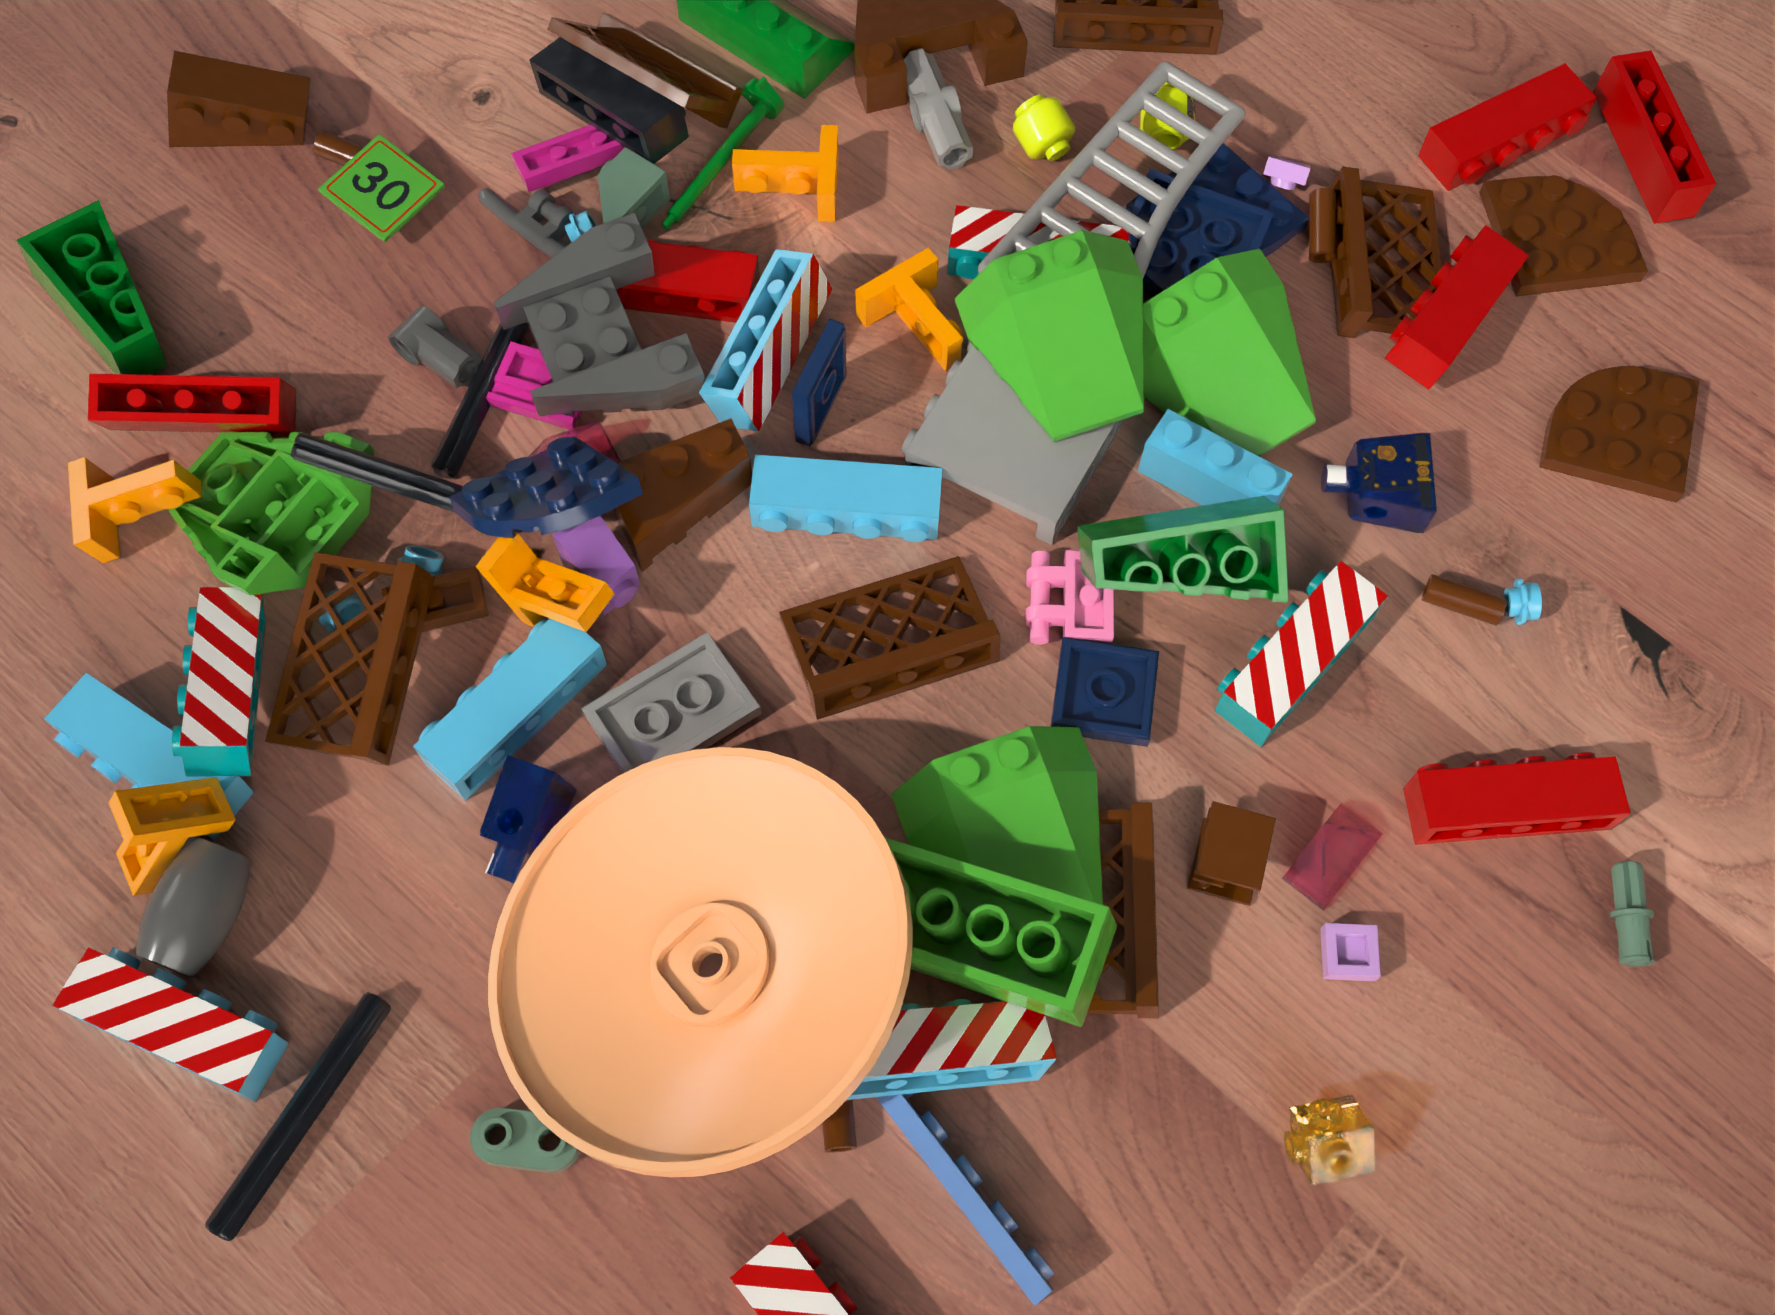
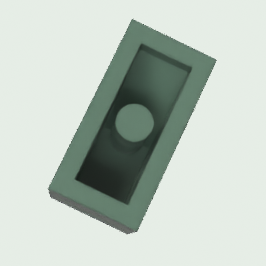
M626 147L614 159L608 160L598 174L603 223L635 212L643 229L670 200L666 171Z

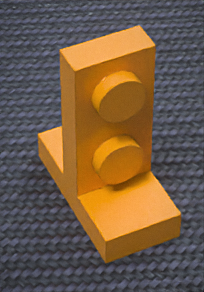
M821 125L819 152L733 149L732 170L735 191L792 193L797 195L804 193L817 194L818 222H835L839 160L838 125Z
M928 247L855 289L856 316L865 327H868L895 311L947 372L956 360L961 361L963 334L955 321L952 319L947 320L937 309L936 302L929 290L937 286L939 259Z
M86 457L68 463L73 545L101 563L120 558L117 525L133 523L141 517L164 509L178 508L185 502L203 497L201 480L175 460L116 480Z
M514 532V538L498 537L476 565V568L526 625L534 627L538 622L547 617L587 632L615 595L609 585L602 580L536 557L518 533Z
M217 777L116 790L108 802L123 838V842L116 855L133 896L153 892L160 877L178 855L189 837L229 831L236 820Z

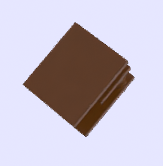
M1213 801L1208 809L1207 818H1204L1187 889L1250 906L1253 891L1260 892L1276 818Z

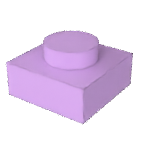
M1270 154L1263 174L1271 176V185L1294 190L1296 183L1305 186L1311 165Z
M1325 923L1320 928L1323 979L1376 981L1381 977L1377 925Z

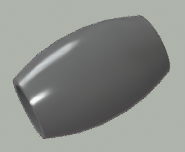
M195 838L174 858L156 884L140 922L136 956L193 978L217 953L228 937L241 911L247 892L251 861L223 846L204 839Z

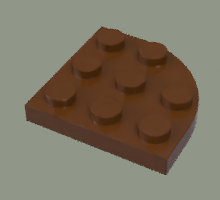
M1556 175L1484 181L1479 193L1492 230L1529 255L1511 280L1516 297L1641 282L1648 272L1635 236L1623 217L1621 210L1591 189Z
M1636 366L1611 367L1584 376L1568 388L1551 412L1545 430L1539 467L1677 503L1685 491L1699 380Z

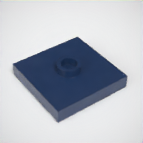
M832 319L828 320L792 391L795 441L809 447L811 444H814L847 377L846 328L841 322Z
M1063 637L1050 727H1079L1084 738L1148 747L1151 735L1159 651Z

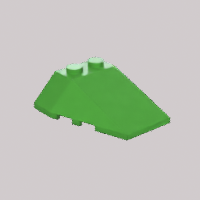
M1084 230L1071 233L994 259L955 298V304L968 341L986 357L993 366L994 372L1002 381L1005 380L1018 395L1021 404L1054 442L1144 413L1143 278L1127 240Z
M1260 248L1217 257L1143 303L1144 397L1154 404L1160 412L1165 414L1167 409L1259 457L1316 423L1284 284Z
M221 432L188 469L189 472L201 480L203 497L185 502L178 508L167 509L179 527L193 542L192 545L208 563L212 573L221 582L250 596L305 587L314 552L336 555L344 544L353 537L356 530L370 513L372 485L294 460L291 457L295 438L302 432H291L288 438H273L268 432ZM326 432L324 438H321L374 456V449L369 443L340 432Z
M1028 726L934 759L891 793L906 839L911 846L1103 905L1097 771L1079 727Z

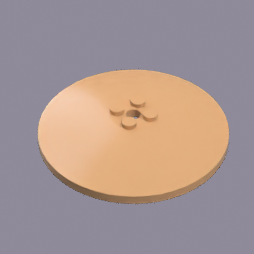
M717 747L696 749L650 761L617 776L573 807L545 836L520 871L499 918L490 956L488 1006L497 1051L509 1080L534 1115L560 1139L596 1160L619 1169L643 1175L671 1178L705 1176L731 1171L758 1162L787 1148L812 1132L836 1112L858 1088L879 1058L900 1014L909 982L913 941L910 902L901 869L888 842L861 804L834 780L817 769L789 757L748 748ZM714 953L722 954L723 962L720 970L713 976L701 977L699 968L704 958Z

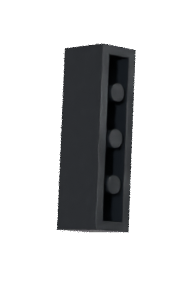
M561 37L529 59L539 92L588 125H592L598 131L606 134L608 138L613 141L615 140L622 147L630 149L653 164L657 163L689 137L684 107Z

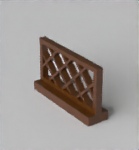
M1055 0L1053 47L1217 55L1224 21L1223 10L1219 9L1218 0H1184L1179 5L1170 0H1142L1139 3L1133 0H1098L1097 2L1095 0Z
M602 13L598 26L551 18L547 30L720 128H728L743 88L611 14Z
M1342 166L1329 187L1336 192V258L1331 261L1337 335L1355 338L1360 330L1392 334L1405 316L1412 320L1415 318L1416 315L1409 310L1424 292L1407 274L1416 268L1429 280L1428 289L1432 292L1436 289L1430 282L1441 269L1442 263L1433 190L1360 180L1358 168ZM1362 196L1373 197L1384 208L1375 213L1363 202ZM1402 202L1420 204L1421 216L1415 219L1400 204ZM1389 212L1406 227L1399 234L1382 220ZM1370 227L1388 242L1379 249L1366 237V230ZM1410 233L1425 245V252L1421 255L1404 240ZM1394 248L1410 264L1403 270L1399 268L1386 255L1390 249ZM1374 262L1392 278L1384 285L1370 273L1369 266ZM1396 283L1414 299L1407 306L1389 291ZM1379 299L1395 316L1393 318L1374 316L1373 302Z
M314 552L265 742L389 766L435 577L414 563L398 561L396 565ZM327 567L342 569L350 582L328 597L322 587ZM354 571L363 572V573L360 574V575L357 577V576L355 575ZM379 575L392 577L388 594L373 604L363 586ZM357 592L366 610L345 624L335 606ZM328 612L338 629L316 643L310 633L313 621ZM373 619L379 628L377 640L361 651L351 633ZM344 639L354 657L333 671L323 653ZM315 659L326 677L304 691L298 681L301 668ZM361 666L367 676L365 688L350 699L339 680ZM332 686L342 705L321 719L311 700ZM303 706L313 725L296 737L284 735L289 715ZM347 714L355 725L350 746L336 744L327 730L328 727ZM319 734L323 741L312 739Z
M959 556L779 612L782 625L809 692L811 705L817 720L1000 661V633L994 620L988 619ZM954 574L958 583L952 596L931 589L936 579ZM902 590L915 595L908 609L905 610L886 603L889 595ZM924 599L946 606L938 622L916 614ZM856 604L870 609L862 624L840 616L845 608ZM954 610L973 616L976 625L959 630L948 626L947 623ZM879 613L900 620L892 636L871 628ZM811 618L825 623L816 639L797 632L794 624ZM910 624L932 632L928 640L916 644L901 639ZM834 627L855 634L847 650L825 643ZM864 638L886 646L881 655L869 659L856 654ZM803 647L809 649V651L807 652V654L805 653V650H804ZM818 653L840 661L836 669L815 676L811 665Z
M1131 803V809L1099 810V826L1101 824H1122V840L1108 854L1100 848L1101 873L1109 867L1123 880V890L1109 904L1103 900V905L1110 908L1115 922L1124 929V940L1110 954H1107L1100 976L1111 967L1125 980L1126 1000H1102L1094 992L1087 1014H1137L1138 1018H1159L1152 803ZM1122 852L1123 868L1114 861ZM1123 901L1124 918L1115 911ZM1124 952L1125 970L1116 962Z

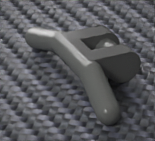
M484 188L479 192L478 199L482 205L550 258L565 248L558 241L567 234L565 225L571 223L569 215L573 211L565 205L558 206L555 198L544 189L537 190L530 197L528 205L520 212L516 211L489 188ZM547 218L549 222L542 226L540 222Z

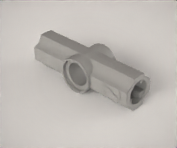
M923 49L910 51L903 60L907 67V93L910 98V110L914 126L918 133H925L938 166H943L948 171L961 168L967 160L973 157V146L961 121V107L957 92L952 85L946 86L933 54L926 53Z

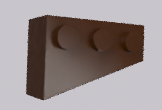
M174 50L167 88L169 147L303 145L309 103L310 78Z
M731 418L617 463L638 476L643 494L613 509L641 571L643 572L652 565V559L670 544L674 543L677 545L687 537L686 532L705 516L708 518L712 517L751 485L750 455Z

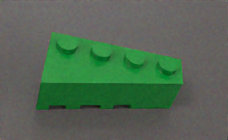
M99 200L16 240L33 277L115 374L153 375L168 367Z
M1265 496L1077 526L1081 571L1095 588L1155 593L1162 590L1181 592L1183 595L1192 596L1213 594L1226 595L1232 599L1249 600L1252 597L1270 599L1272 602L1289 603L1284 509Z

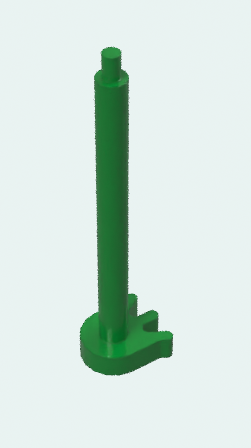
M764 76L759 81L753 78L742 87L743 92L741 95L746 98L753 108L667 211V218L662 222V226L665 229H669L674 222L678 223L731 159L733 149L740 148L763 118L775 119L784 109L783 100Z

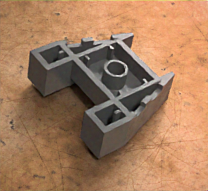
M635 212L590 228L494 302L504 330L528 322L553 382L530 391L539 416L573 415V411L604 410V413L622 412L621 409L646 408L647 411L664 410L701 396L699 391L705 382L704 373L687 333L641 350L616 289L655 275L652 251Z

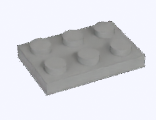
M708 632L581 708L584 717L622 773L668 755L696 749H706L761 714L760 705Z

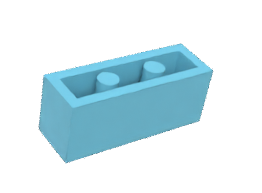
M1167 409L1146 441L1138 472L1202 506L1265 496L1279 506L1293 475Z

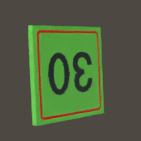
M378 134L320 186L318 190L327 199L386 243L445 188V184Z

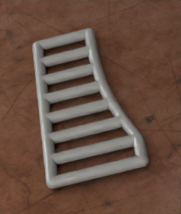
M1170 62L1160 63L978 266V273L980 274L994 259L1038 245L1027 237L1041 222L1062 236L1080 230L1088 231L1054 209L1066 194H1069L1140 240L1134 258L1142 278H1144L1157 242L1176 206L1214 153L1245 117L1244 108ZM1167 82L1223 117L1210 130L1156 97L1155 94ZM1143 109L1195 141L1199 146L1187 159L1130 122ZM1119 137L1177 175L1166 190L1105 150ZM1093 165L1157 206L1147 223L1079 179Z

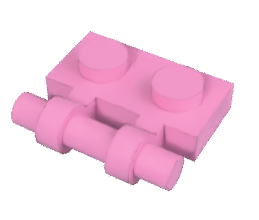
M1080 550L1065 551L1064 567L1050 566V554L1046 551L1033 552L1031 554V567L1026 571V586L1031 589V603L1026 608L1025 623L1030 627V642L1036 645L1047 644L1049 642V628L1052 626H1062L1063 637L1112 644L1114 639L1113 589L1095 588L1082 573ZM1053 587L1064 588L1063 605H1050V589Z

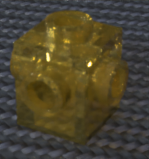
M1352 1094L1332 1099H1317L1311 1103L1289 1107L1291 1130L1284 1132L1286 1152L1293 1165H1300L1311 1185L1336 1182L1341 1179L1375 1172L1374 1127Z

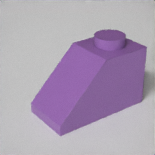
M601 516L553 534L565 568L602 580L615 593L601 612L604 616L615 607H623L632 600L637 589L641 587L635 564Z

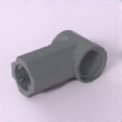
M422 305L388 336V340L393 348L407 362L418 366L420 363L424 364L455 388L469 386L482 361L481 355L452 335L444 322L432 310Z

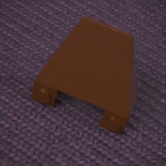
M857 0L854 47L855 84L867 114L906 105L907 67L903 59L907 57L908 53L923 49L926 53L931 54L968 45L985 86L1024 77L1028 41L1015 11L998 0Z

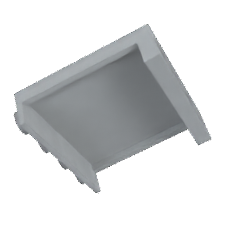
M968 342L967 355L962 362L956 360L948 372L945 382L946 388L941 395L934 394L930 399L924 412L925 421L919 430L913 428L908 433L902 446V453L905 454V465L943 468V478L1038 523L1035 537L1052 545L1125 419L1054 442L1021 404L1018 395L994 372L993 366L980 350H976Z

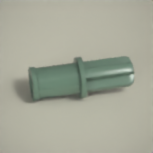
M1633 861L1615 863L1611 869L1615 910L1610 912V919L1616 922L1619 965L1629 967L1655 964L1651 944L1649 919L1654 918V911L1647 909L1643 866L1641 863Z

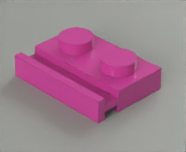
M511 341L494 378L495 385L486 396L489 405L575 431L577 427L576 421L579 414H582L583 411H573V415H538L530 391L553 382L538 349Z

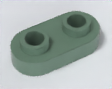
M508 1108L490 1109L477 1118L470 1133L471 1147L476 1156L485 1163L496 1167L558 1173L571 1167L581 1152L560 1139V1144L555 1150L544 1151L542 1141L547 1134L553 1132L532 1111ZM498 1126L505 1127L506 1137L503 1142L498 1145H491L489 1143L491 1130Z

